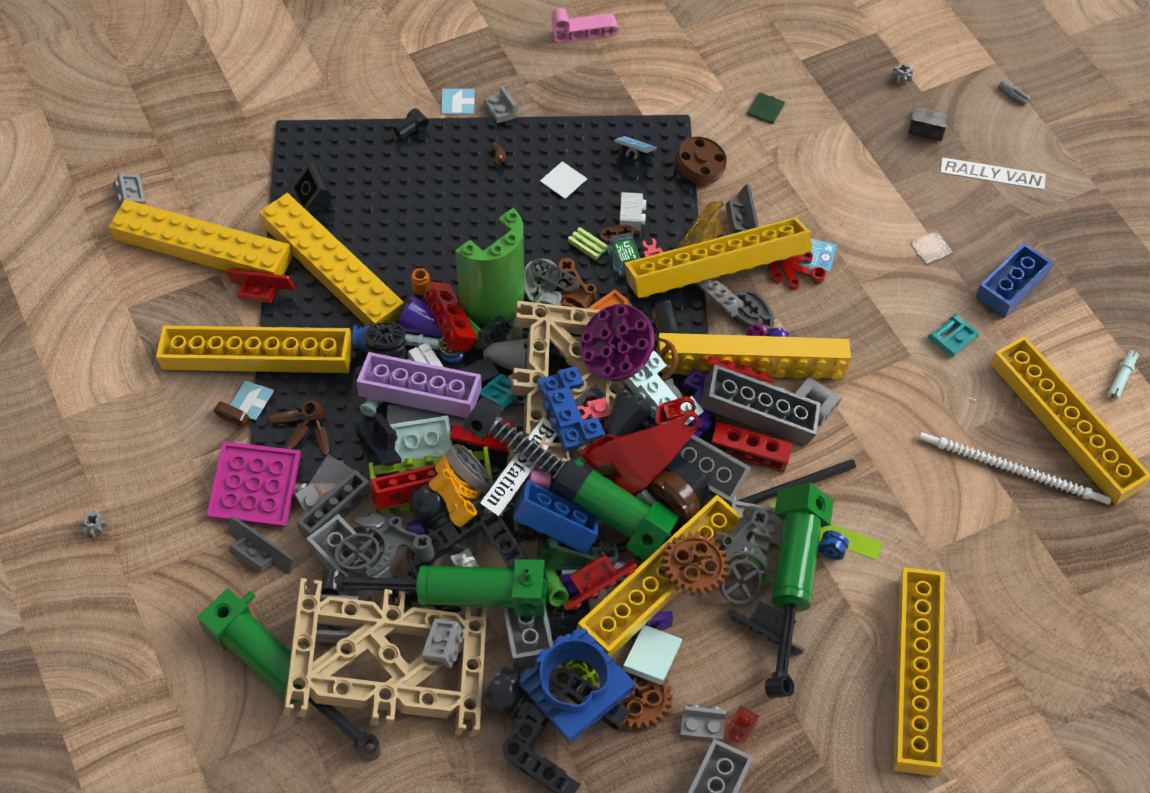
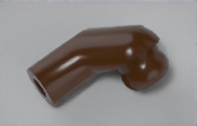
M494 142L490 146V149L495 153L492 161L496 165H500L501 162L505 161L506 152L497 142Z

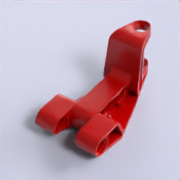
M681 397L664 402L657 406L655 419L657 426L624 436L607 434L585 447L580 454L586 463L594 469L603 464L607 465L610 463L616 473L607 479L628 493L633 494L647 487L699 428L700 420L695 413V403L690 397ZM685 402L692 405L688 411L681 409V405ZM690 417L696 419L695 424L692 426L685 424Z

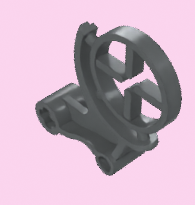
M746 507L743 511V517L737 521L736 525L729 532L723 533L719 531L714 534L715 542L722 544L720 551L726 550L724 557L730 560L737 555L744 554L743 558L733 559L727 563L734 577L747 581L753 575L756 576L755 586L751 593L743 583L739 584L734 581L726 588L724 583L722 586L719 585L722 596L735 604H745L753 600L761 589L762 575H770V568L765 555L757 546L746 539V535L756 527L764 526L768 521L767 511L759 507ZM749 555L759 562L762 570L755 563L748 560ZM738 563H748L752 569L740 576L735 565ZM740 586L745 598L735 600L729 597L728 594Z
M399 517L391 518L389 523L380 529L370 527V534L357 533L344 538L335 549V559L341 570L350 574L366 572L368 578L385 570L395 559L399 548L403 546L413 551L421 562L430 561L435 555L431 538L428 535H418L406 531ZM374 537L384 543L385 549H380L379 543ZM362 540L367 541L359 547L360 553L358 554L360 560L366 564L355 567L349 566L357 559L355 555L357 550L350 543ZM375 545L376 553L372 559H369L363 553ZM344 548H347L352 554L341 562L339 560L340 553Z

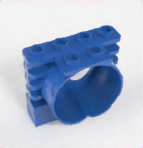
M585 627L581 630L576 629L570 635L568 633L564 637L562 635L553 642L551 648L548 650L543 649L536 656L535 667L532 670H525L520 675L519 686L526 691L537 707L550 719L554 728L568 744L572 743L632 693L636 685L627 673L605 653L602 646L598 645L595 638L590 636ZM565 661H583L592 666L598 674L600 681L599 690L591 691L590 695L584 697L582 704H566L555 699L550 694L548 686L550 675L559 664Z

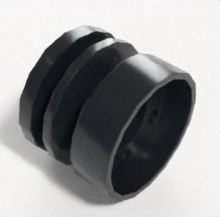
M380 322L371 325L365 332L367 355L368 352L407 360L404 328L394 322Z

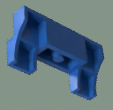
M577 366L558 370L556 375L540 378L537 382L543 399V408L550 416L551 428L555 429L564 453L576 450L605 435L598 417L583 421L571 390L582 387L584 382Z

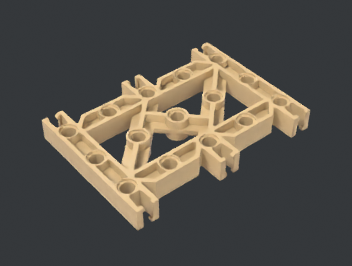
M517 301L514 315H516L514 327L530 329L527 339L526 369L514 368L511 377V383H513L511 394L527 396L524 409V437L530 436L543 417L547 419V412L543 408L542 396L538 386L533 382L537 383L538 379L548 377L549 340L565 356L567 364L572 367L577 366L580 371L579 373L584 383L582 387L571 390L575 401L580 400L583 394L594 386L602 393V398H606L610 411L617 395L611 391L618 393L624 388L630 391L632 396L636 398L623 380L608 381L593 374L586 367L582 359L581 342L576 341L569 334L582 335L587 323L600 310ZM608 419L602 420L603 431ZM545 432L540 445H549L547 448L551 455L555 453V457L557 459L562 458V462L569 461L571 459L570 456L575 455L586 463L580 453L585 447L597 440L589 442L576 450L564 453L561 443L546 442ZM511 446L508 447V452L510 453L507 458V465L516 455L513 452L514 448ZM610 463L607 465L603 464L594 469L603 475H613L616 473Z
M301 578L298 588L283 715L289 716L291 709L293 710L294 705L290 704V700L294 699L302 701L300 712L297 711V717H305L310 696L317 704L362 709L371 703L370 725L378 726L379 723L378 709L387 710L385 727L392 726L395 717V707L402 714L445 719L456 713L455 735H461L463 730H466V725L463 724L464 719L472 721L471 732L468 731V736H477L480 730L487 607L478 608L477 613L479 617L471 616V606L463 607L462 618L455 612L412 607L404 613L405 592L399 591L397 598L394 599L398 606H389L388 598L389 595H392V590L385 589L383 592L381 609L375 602L331 596L320 602L322 581L314 580L313 592H315V596L304 594V591L307 590V579ZM307 605L310 606L312 609L306 610L303 608V606ZM345 611H351L354 615H348ZM392 616L395 618V621H391L387 617ZM434 618L458 621L464 632L463 641L459 643L457 649L458 654L460 653L458 690L449 691L416 687L426 678L434 675L439 668L445 665L444 662L432 661L434 665H429L421 655L408 665L401 657L398 647L389 643L385 636L391 632L428 637L432 627L429 621L433 622ZM317 623L359 628L347 638L341 639L335 647L313 662ZM470 627H475L478 631H472ZM304 644L307 646V649H301L298 645ZM341 650H348L350 654H343ZM368 650L375 658L378 668L386 671L391 678L383 683L333 677L332 675L344 666L350 665L356 657ZM383 655H390L392 659L387 660ZM467 665H472L475 670H470ZM300 684L303 689H295L293 685ZM342 689L346 694L341 695L336 690ZM379 695H387L389 699L384 700ZM422 700H429L431 705L424 704ZM464 705L472 706L473 710H468Z

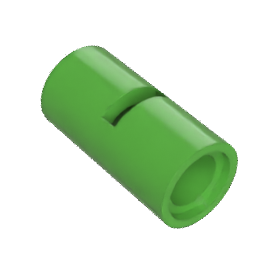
M546 567V597L552 606H562L568 600L569 594L556 571L551 567Z

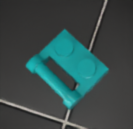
M953 314L947 323L936 332H931L928 338L932 343H936L954 357L978 337L979 332L960 316ZM953 326H958V328H956L947 337H942V335L949 331Z
M499 374L481 389L479 398L481 399L484 396L504 409L519 395H512L511 390L502 387L506 386L511 389L513 383H511L507 376Z

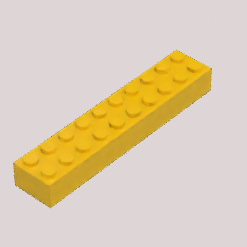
M286 193L259 211L261 225L277 241L289 244L292 255L366 326L380 322L395 323L400 319L404 310V302L290 194Z
M126 199L108 226L113 240L224 271L227 269H239L242 271L284 275L293 258L290 245L287 243Z
M797 217L625 262L627 283L638 298H645L651 294L664 293L673 288H682L685 285L700 283L710 278L715 279L721 275L734 274L737 271L752 269L758 265H767L773 261L786 260L789 257L804 255L812 251L811 233Z
M163 326L156 359L162 370L349 373L352 355V334L350 328Z
M659 333L658 337L669 340L677 350L678 364L673 374L689 375L693 368L707 375L713 366L701 361L700 358L701 356L708 358L711 355L719 358L720 362L725 363V360L736 363V366L740 368L742 365L753 368L752 371L758 372V370L768 372L769 377H794L797 379L811 377L814 379L832 378L838 380L844 379L851 360L849 339ZM657 342V354L665 347L666 344L664 342ZM671 350L661 358L669 368L672 364ZM662 370L659 373L665 374L666 372Z
M1026 336L995 352L990 365L1108 497L1112 498L1111 501L1115 506L1146 487L1150 480V473Z
M716 495L640 565L633 574L627 577L578 623L577 629L581 630L585 627L590 636L594 637L598 645L602 646L605 653L611 657L683 589L680 588L676 591L677 584L669 585L671 578H665L664 576L667 571H662L663 563H661L668 543H672L674 537L679 539L680 534L687 537L689 532L692 533L693 537L699 532L701 538L707 534V540L710 541L714 538L716 532H729L742 516ZM696 550L699 554H704L703 551ZM677 557L681 561H686L683 557ZM687 574L689 578H695L693 575Z
M903 567L899 577L893 771L937 776L941 769L944 572Z

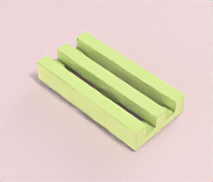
M581 227L577 229V232L573 233V236L568 238L569 243L595 260L608 249V245Z

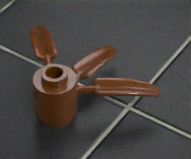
M308 400L303 404L301 413L298 410L274 414L268 418L269 421L277 423L298 421L300 416L306 418L303 424L300 423L288 440L285 449H293L308 430L306 424L309 420L315 422L317 426L315 434L323 455L328 454L329 443L325 427L320 426L319 423L326 415L325 407L315 400Z

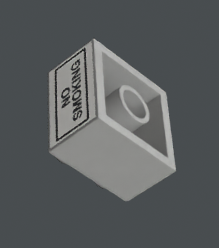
M320 594V602L329 596L358 600V596ZM345 611L348 615H354L351 611ZM317 623L315 642L338 643L341 639L347 638L354 633L356 628Z

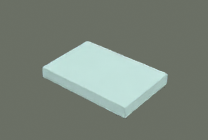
M449 416L390 424L393 430L397 432L398 438L395 441V450L402 458V462H405L406 458H413V460L425 459L424 456L432 455L433 458L441 457L453 446V441L449 440L451 434Z
M644 625L623 665V670L662 685L681 646L682 639Z

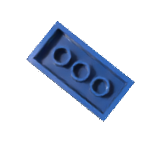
M1023 242L980 284L976 298L1006 318L1049 275L1054 262Z
M529 480L526 481L516 498L513 519L521 525H527L535 529L538 533L552 537L557 542H563L571 546L576 551L587 553L598 535L599 519L576 503Z

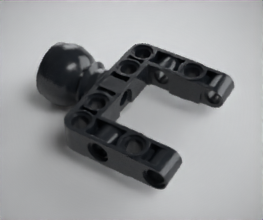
M429 483L421 487L409 498L408 503L414 517L423 523H428L427 527L430 529L428 536L431 538L432 544L435 541H439L438 548L434 550L435 555L433 559L427 562L415 561L414 557L416 554L409 548L407 549L406 559L416 576L419 574L421 565L434 566V561L451 551L453 546L464 539H469L483 529L507 567L514 568L515 559L529 560L501 514L498 516L491 511L487 516L482 515L486 507L481 504V501L474 505L477 514L472 518L473 525L466 527L464 524L462 527H458L449 516L450 513L444 498L437 491L432 490ZM511 541V547L508 550H504V543ZM434 605L436 610L458 613L462 610L459 606Z
M507 666L503 667L487 687L481 704L493 714L499 716L511 715V719L515 720L516 726L503 744L502 751L505 759L553 793H576L581 783L569 777L566 771L546 757L542 758L531 750V747L550 719L537 707L526 691L519 686L521 673ZM565 667L557 668L550 676L548 682L549 691L557 696V700L563 702L567 697L577 705L582 704L584 697L590 695L591 691L599 690ZM566 676L569 680L566 684H560L557 682L558 678ZM618 703L600 720L613 729L618 730L630 711ZM529 728L532 730V734L529 737H522L521 731ZM512 746L520 748L519 753L516 755H510L508 750ZM548 770L555 772V776L551 780L543 777L544 773Z

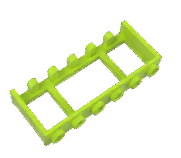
M483 447V451L478 452L469 450L478 461L484 460L485 470L492 480L488 447ZM432 455L424 456L425 459L420 460L406 458L405 462L394 464L393 466H373L372 462L369 463L371 479H374L376 475L400 473L435 465L440 461V457L433 458ZM481 493L478 498L483 499L486 494ZM409 503L378 510L375 508V512L381 515L385 512L392 513V511L397 510L401 513L411 511Z

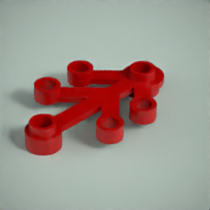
M811 252L767 264L772 273V282L775 284H780L783 280V274L778 271L775 264L782 266L789 280L788 286L791 290H797L800 286V280L796 278L793 271L811 277L815 283L823 282L826 277V270L822 267L809 269L797 264L801 262L810 264L813 261V254Z

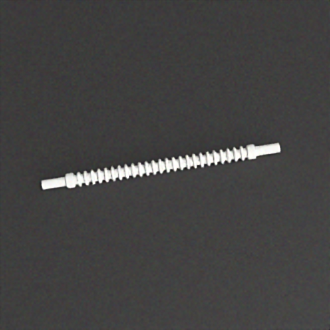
M921 432L920 440L937 445L939 449L944 450L946 448L947 451L952 450V453L958 452V455L963 454V457L968 456L969 459L973 457L974 461L978 459L980 463L984 461V464L995 465V468L1001 467V470L1006 469V472L1009 470L1012 471V474L1016 472L1017 476L1022 474L1023 478L1027 476L1028 479L1033 478V481L1044 482V485L1050 484V487L1055 486V489L1059 487L1061 491L1064 489L1067 493L1071 491L1072 495L1076 493L1078 497L1082 495V498L1087 500L1093 499L1108 505L1111 502V497L1094 492L1092 488H1083V485L1079 487L1077 483L1074 485L1071 481L1067 483L1066 479L1061 481L1060 477L1056 479L1055 476L1050 477V474L1044 475V472L1039 473V470L1033 471V468L1029 470L1028 466L1024 468L1022 464L1018 466L1016 462L1012 464V461L1001 460V457L995 458V455L992 457L990 453L987 455L984 451L980 453L979 449L975 451L974 448L969 449V446L963 447V444L958 445V442L952 443V440L949 442L947 438H937Z

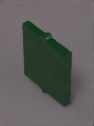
M759 92L747 115L755 117L759 121L763 120L774 124L785 102L774 98V96H768Z

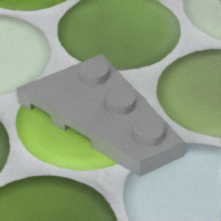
M732 500L730 506L742 517L744 509L748 506H755L766 510L768 513L767 523L762 527L754 528L750 532L765 540H769L772 544L779 547L783 521L774 514L775 508Z

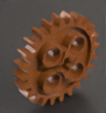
M691 532L688 533L687 537L680 534L679 539L674 537L672 543L669 542L667 549L664 550V556L661 560V563H663L662 571H667L664 577L671 578L669 585L677 584L676 591L683 588L684 595L687 591L691 592L692 597L695 592H698L700 597H702L704 591L710 595L712 589L717 591L719 585L722 586L725 581L724 579L727 578L729 558L724 557L726 550L720 551L719 549L722 544L715 545V538H712L710 541L707 540V534L703 538L700 537L699 532L696 533L695 537L692 536ZM696 550H701L704 554H699ZM677 557H683L686 561H681ZM706 567H709V568H711L713 571L710 572V571L706 570L705 568H706ZM687 574H691V575H693L695 578H693V579H692V578H689V577L687 576Z
M626 672L636 685L635 690L624 698L620 704H627L625 707L628 710L636 708L640 712L637 714L630 712L621 727L628 724L629 731H631L633 726H636L638 732H640L641 726H644L648 731L649 724L656 728L657 720L663 723V715L668 716V709L672 707L670 701L673 695L669 694L671 686H666L668 679H665L663 684L660 685ZM643 681L647 685L639 686L637 685V682ZM654 698L658 702L651 704L648 702V699Z

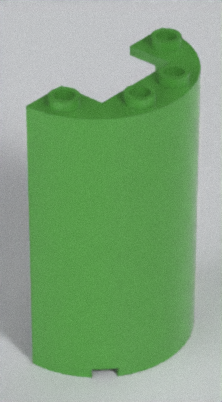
M514 208L499 218V221L511 231L483 251L469 240L455 250L459 302L466 316L480 327L487 325L498 315H503L505 323L509 322L516 316L514 315L517 301H524L523 222Z

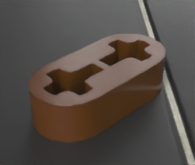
M630 226L607 227L600 232V241L608 246H613L617 241L632 239L633 241L634 230Z
M222 401L218 402L213 409L218 417L239 427H245L250 420V417L244 411Z

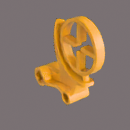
M445 453L440 457V461L435 466L438 475L429 481V486L444 498L452 522L456 526L462 527L477 514L476 508L470 501L477 499L481 492L469 485L459 475H455L456 472L453 468H450Z

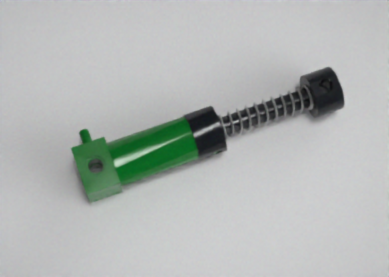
M484 396L478 401L462 428L482 441L488 435L493 434V439L499 438L500 443L505 442L507 444L506 447L511 446L514 448L513 452L517 450L520 452V456H526V461L530 459L533 461V465L538 464L540 466L539 469L544 468L547 470L546 474L549 472L553 474L555 483L552 489L630 539L625 547L633 552L632 557L634 559L641 557L646 561L660 548L674 527L679 515L658 501H655L652 507H649L595 471L593 467L575 455L569 461L562 462V458L557 459L555 453L551 455L549 449H542V444L536 445V440L530 441L529 436L524 437L522 431L518 433L516 427L511 428L509 427L510 423H503V418L500 417L504 409Z

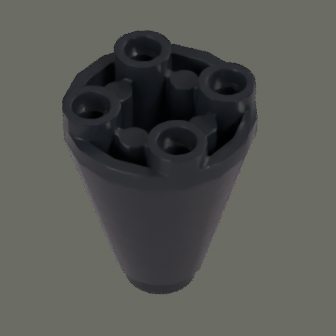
M623 388L615 397L604 429L605 435L624 436L631 434L651 415V411L648 408L649 403L643 398H635L630 391Z

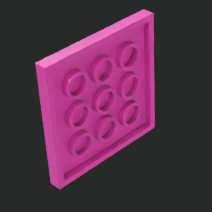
M223 441L206 516L210 519L230 521V517L235 516L243 523L287 528L301 451Z

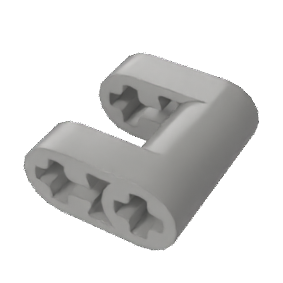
M811 377L795 393L806 398L810 397L822 404L818 420L821 424L826 422L842 400L841 396Z

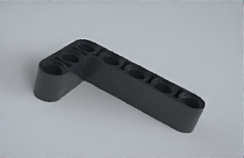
M641 424L632 433L646 430L648 428L645 425ZM677 453L662 471H670L681 477L696 494L701 510L710 502L709 481L700 470Z

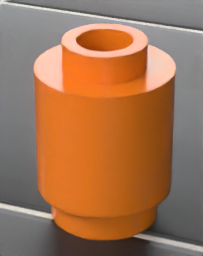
M418 268L411 275L414 293L423 295L430 285V276L425 269Z

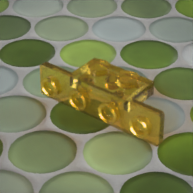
M722 201L710 202L706 205L705 210L697 218L693 227L689 229L685 238L679 243L678 248L712 240L723 233L725 229L716 217L724 206Z

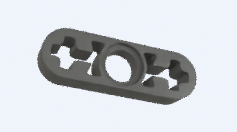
M541 258L532 261L530 269L537 276L568 292H575L579 288V279ZM541 265L542 267L546 268L547 271L544 272L542 270H538L536 266ZM558 270V279L552 280L551 273ZM565 278L569 281H572L574 285L569 286L568 284L563 282V279Z

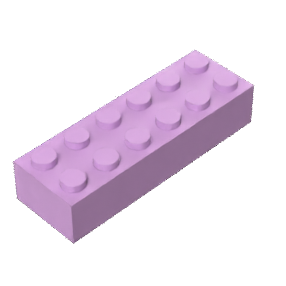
M368 352L357 379L358 396L467 418L477 404L482 389L480 374Z

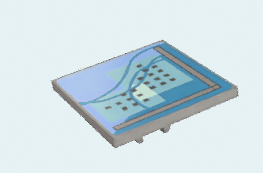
M626 136L614 140L616 143L630 147L626 152V156H630V152L633 151L635 153L634 159L638 158L639 151L648 153L656 150L655 146Z

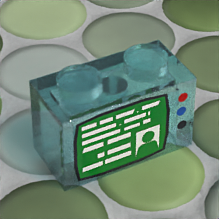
M630 232L610 237L607 250L609 256L612 255L613 268L614 270L617 269L619 276L626 275L624 263L640 259L632 234Z

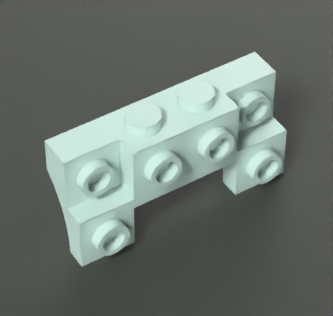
M655 351L652 352L648 362L638 373L623 380L637 399L643 398L649 403L650 416L656 419L658 405L677 399L658 376V373L667 365ZM691 396L690 398L694 401L696 407L695 413L699 416L704 410ZM688 402L681 405L683 411H688L692 407ZM690 417L685 424H689L695 418Z

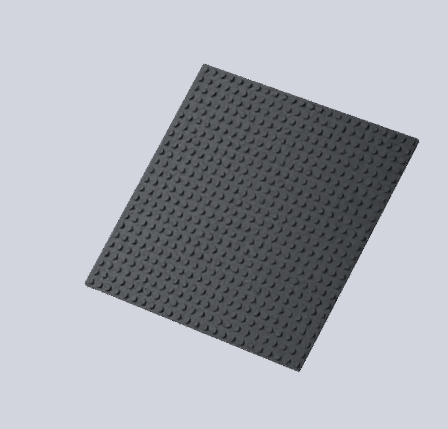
M689 115L516 117L515 119L496 123L493 117L428 118L429 125L426 129L422 131L415 130L402 139L395 135L392 126L405 118L278 120L276 122L270 204L286 193L295 199L290 187L308 163L318 166L332 195V201L324 210L311 215L404 302V307L406 303L412 302L409 299L411 295L428 306L424 295H418L412 290L411 275L418 268L425 269L429 273L430 284L431 282L451 284L459 300L455 250L469 240L481 250L487 249L511 231L499 221V218L514 208L523 222L524 270L529 262L537 258L551 260L557 267L562 259L570 258L574 261L575 270L578 272L581 280L586 285L594 284L596 286L597 300L590 303L588 308L616 289L628 299L631 306L633 305V307L642 311L650 319L653 318L652 310L661 302L671 300L681 334H708L705 292L695 283L685 285L682 288H673L664 293L658 292L645 298H638L627 283L625 262H620L614 245L608 246V249L595 260L568 242V238L573 236V233L577 232L579 227L600 240L602 229L620 226L622 192L643 193V200H646V211L642 210V214H646L645 225H641L640 232L634 231L633 243L638 253V259L644 258L643 241L647 245H652L651 241L653 238L656 240V249L661 248L663 252L701 242L696 184L685 178L674 167L675 155L679 146L686 139L692 137ZM626 136L655 146L656 150L648 153L639 151L638 158L634 159L635 153L633 151L630 152V156H626V152L630 147L616 143L614 140ZM494 142H497L506 152L505 161L501 162L500 165H496L492 161L495 153L490 149V146ZM562 161L587 178L585 182L566 198L540 181ZM267 231V238L276 240V239ZM294 256L284 275L291 278L295 289H278L271 303L262 302L260 327L350 328L352 334L354 325H358L359 329L366 326ZM539 277V282L537 284H541V277ZM558 286L555 289V291L564 290ZM524 296V301L528 302L526 296ZM515 317L505 323L507 332L494 343L507 341L506 338L507 335H510V328ZM405 345L407 348V359L408 351L415 348L416 346ZM470 348L469 351H466L464 358L460 362L448 363L442 360L439 351L432 349L443 367L455 370L469 366L479 359H485L483 357L484 349ZM359 349L356 352L352 350L349 373L256 371L255 384L272 389L274 392L256 420L253 419L251 445L285 449L288 440L300 423L303 424L306 418L300 416L298 421L280 423L271 422L268 418L274 414L298 410L301 413L303 404L308 400H315L325 407L326 415L319 423L320 426L325 427L329 452L327 455L322 454L315 434L316 423L309 420L306 424L307 432L292 449L301 451L296 483L342 482L355 469L370 482L369 463L373 462V466L382 465L355 429V424L373 421V417L361 412L360 406L365 403L367 398L358 396L357 379L366 360L367 352ZM549 353L548 376L556 375L558 370L572 367L567 364L565 358ZM494 365L499 374L508 377L513 373L511 370ZM672 374L669 378L664 379L672 378L673 385L678 388L682 397H693L695 395L693 391L684 387V382L688 375ZM383 401L376 409V414L381 413L387 420L388 404L395 403ZM715 417L711 418L710 421L712 423L707 432L704 431L700 438L711 444L716 426ZM558 437L552 441L555 443H560ZM452 440L453 446L460 444L468 450H472V452L483 451L481 446ZM488 448L492 480H495L499 473L508 466L507 458L509 453ZM484 460L479 461L481 465L484 467ZM395 473L376 475V478L382 477V476L391 475V474H395Z

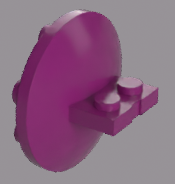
M615 304L601 309L587 323L581 336V355L586 367L599 378L608 381L625 380L638 373L648 362L654 347V330L650 320L642 311L627 304Z

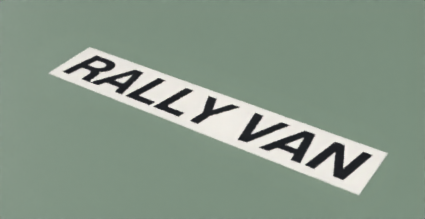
M942 158V173L1045 189L1046 174Z

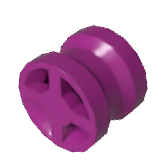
M755 323L747 329L746 336H759V333L760 336H766L768 331L764 324Z

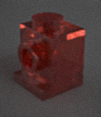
M740 705L728 725L727 733H729V737L735 742L743 741L746 743L758 723L759 715Z

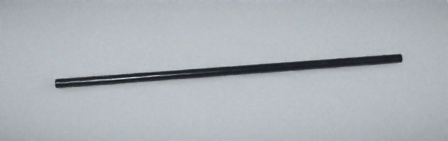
M853 459L736 501L757 504L777 497L778 489L810 482L813 484L854 469L856 464ZM680 525L678 528L673 527L671 532L676 533L684 525ZM630 539L616 544L618 553L629 550L625 546ZM575 558V559H573V560H570V561H567V562H564V563H577V562H579V568H580V567H581V562H585V561H584L583 559H581V558ZM561 564L551 567L556 571L557 575H561Z

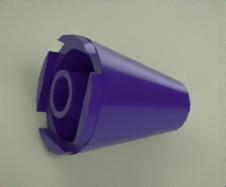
M411 295L409 299L412 302L406 303L398 323L402 324L401 326L405 332L418 335L424 334L428 337L441 339L443 337L442 332L429 306Z

